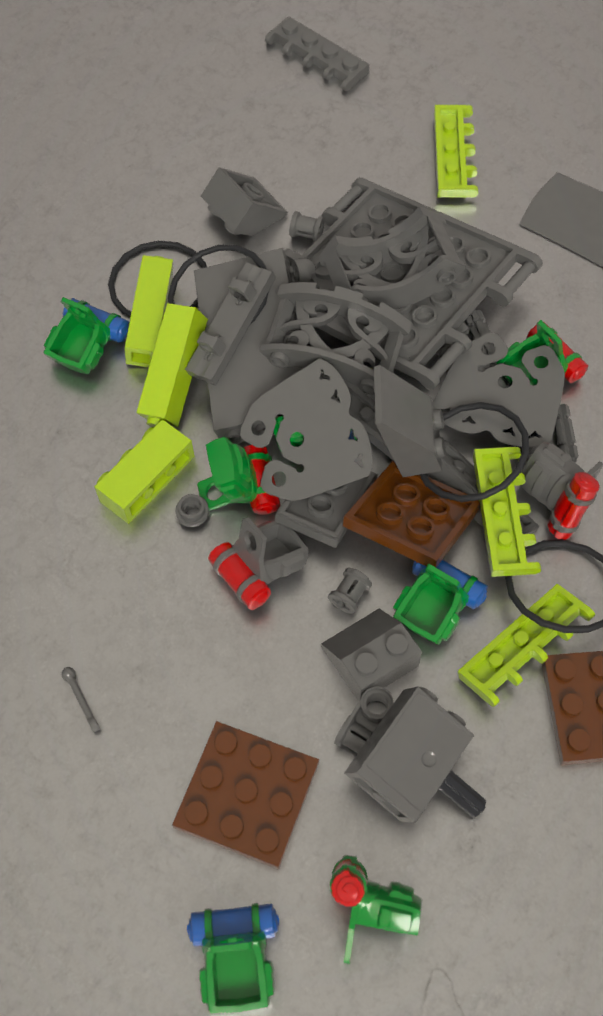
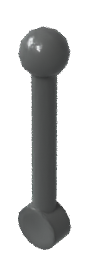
M65 667L61 673L62 678L69 682L92 731L100 730L74 678L75 670L71 667Z

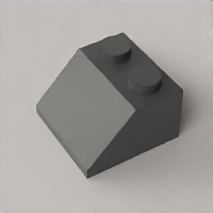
M220 167L201 194V197L209 205L208 210L220 217L225 222L224 227L234 235L244 234L253 236L283 219L288 213L256 178Z
M380 608L321 643L322 649L358 701L367 689L377 686L385 688L417 668L422 654L421 649L403 624Z

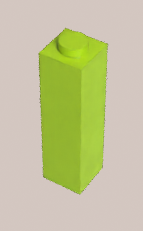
M142 256L125 343V360L128 365L150 366L168 303V294L173 279V259H166L161 256Z
M169 303L166 305L136 412L147 420L146 424L151 427H155L162 419L171 426H179L192 376L187 373L185 368L198 347L197 341L201 333L205 332L208 321L196 307Z

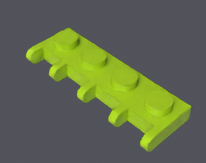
M471 105L434 106L437 197L472 198L478 195V187L476 185H467V178H473L477 175L476 166L466 165V157H471L476 153V147L473 144H465L464 136H470L474 133V125L463 122V117H471L473 115V107Z
M519 447L474 449L473 462L478 493H483L501 484L512 473L510 460L518 459L521 456ZM520 473L506 489L486 499L479 500L491 577L532 575L541 572L540 563L527 562L525 546L536 544V537L534 534H522L520 516L531 513V508L528 503H517L514 486L523 485L526 482L523 473Z
M558 583L528 609L544 620L568 626L579 615L587 621L595 617L594 611ZM522 614L458 670V677L490 706L495 707L500 702L499 698L493 693L507 680L513 685L518 686L523 682V679L517 671L532 657L538 662L544 663L548 659V655L542 648L557 635L563 640L568 641L573 636V633H562L541 627Z

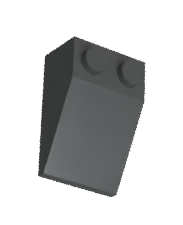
M374 366L375 423L402 477L442 471L441 458L446 457L445 442L443 437H440L439 429H444L442 410L435 408L429 395L383 366Z

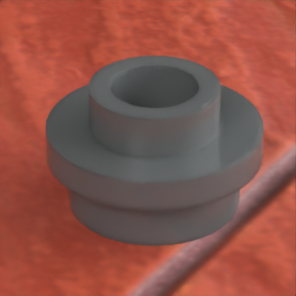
M188 494L177 503L175 513L181 524L188 527H196L204 523L208 518L209 507L206 500L202 497ZM191 509L198 510V513L194 515L187 514Z

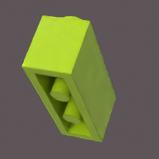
M162 419L155 427L149 428L144 433L142 440L133 449H128L124 452L120 461L110 471L100 476L97 484L94 486L100 503L129 524L195 457L192 440Z

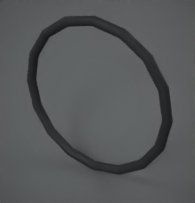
M159 240L140 244L124 253L112 267L108 281L112 302L122 314L131 318L132 311L126 309L118 300L114 287L117 271L131 256L142 250L159 246L178 248L192 256L197 253L195 250L179 242ZM202 258L197 260L201 268L207 267L206 262ZM197 298L189 307H198Z
M219 244L200 250L185 261L173 277L168 294V303L175 304L174 295L177 283L186 269L205 255L218 251H237L252 258L259 268L267 269V267L256 253L239 245ZM268 293L250 324L256 320L265 307Z
M484 402L459 405L443 414V418L446 420L463 411L486 409L500 412L514 421L522 435V454L515 470L501 484L483 493L458 495L441 490L429 480L427 474H420L424 485L441 498L458 502L483 500L506 489L522 472L529 455L528 432L517 415L501 405Z
M544 540L525 547L526 554L544 547H567L585 552L603 563V555L589 546L567 540ZM505 576L509 598L523 615L541 627L562 633H589L603 627V620L587 626H564L542 619L528 610L515 594L512 576Z

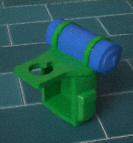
M63 297L60 301L64 305L63 318L58 326H53L44 343L45 350L43 353L48 358L68 369L89 375L103 355V348L108 340L119 343L125 340L130 322L121 318L118 314H111L98 309L86 301H79L74 298L69 300Z
M442 560L437 568L431 564H428L426 567L414 561L412 574L417 576L416 581L412 587L406 586L401 591L393 606L395 610L393 618L415 634L440 645L443 640L448 641L460 622L458 614L465 606L475 609L485 601L488 585L479 581L476 576H471L445 560Z
M253 903L247 907L221 910L209 908L205 909V911L191 913L187 925V933L194 947L202 946L205 967L199 970L200 993L202 1003L207 1004L210 1014L240 1013L266 1008L270 1005V996L274 995V969L272 961L266 959V939L275 938L279 928V915H277L273 904L259 905L258 903Z

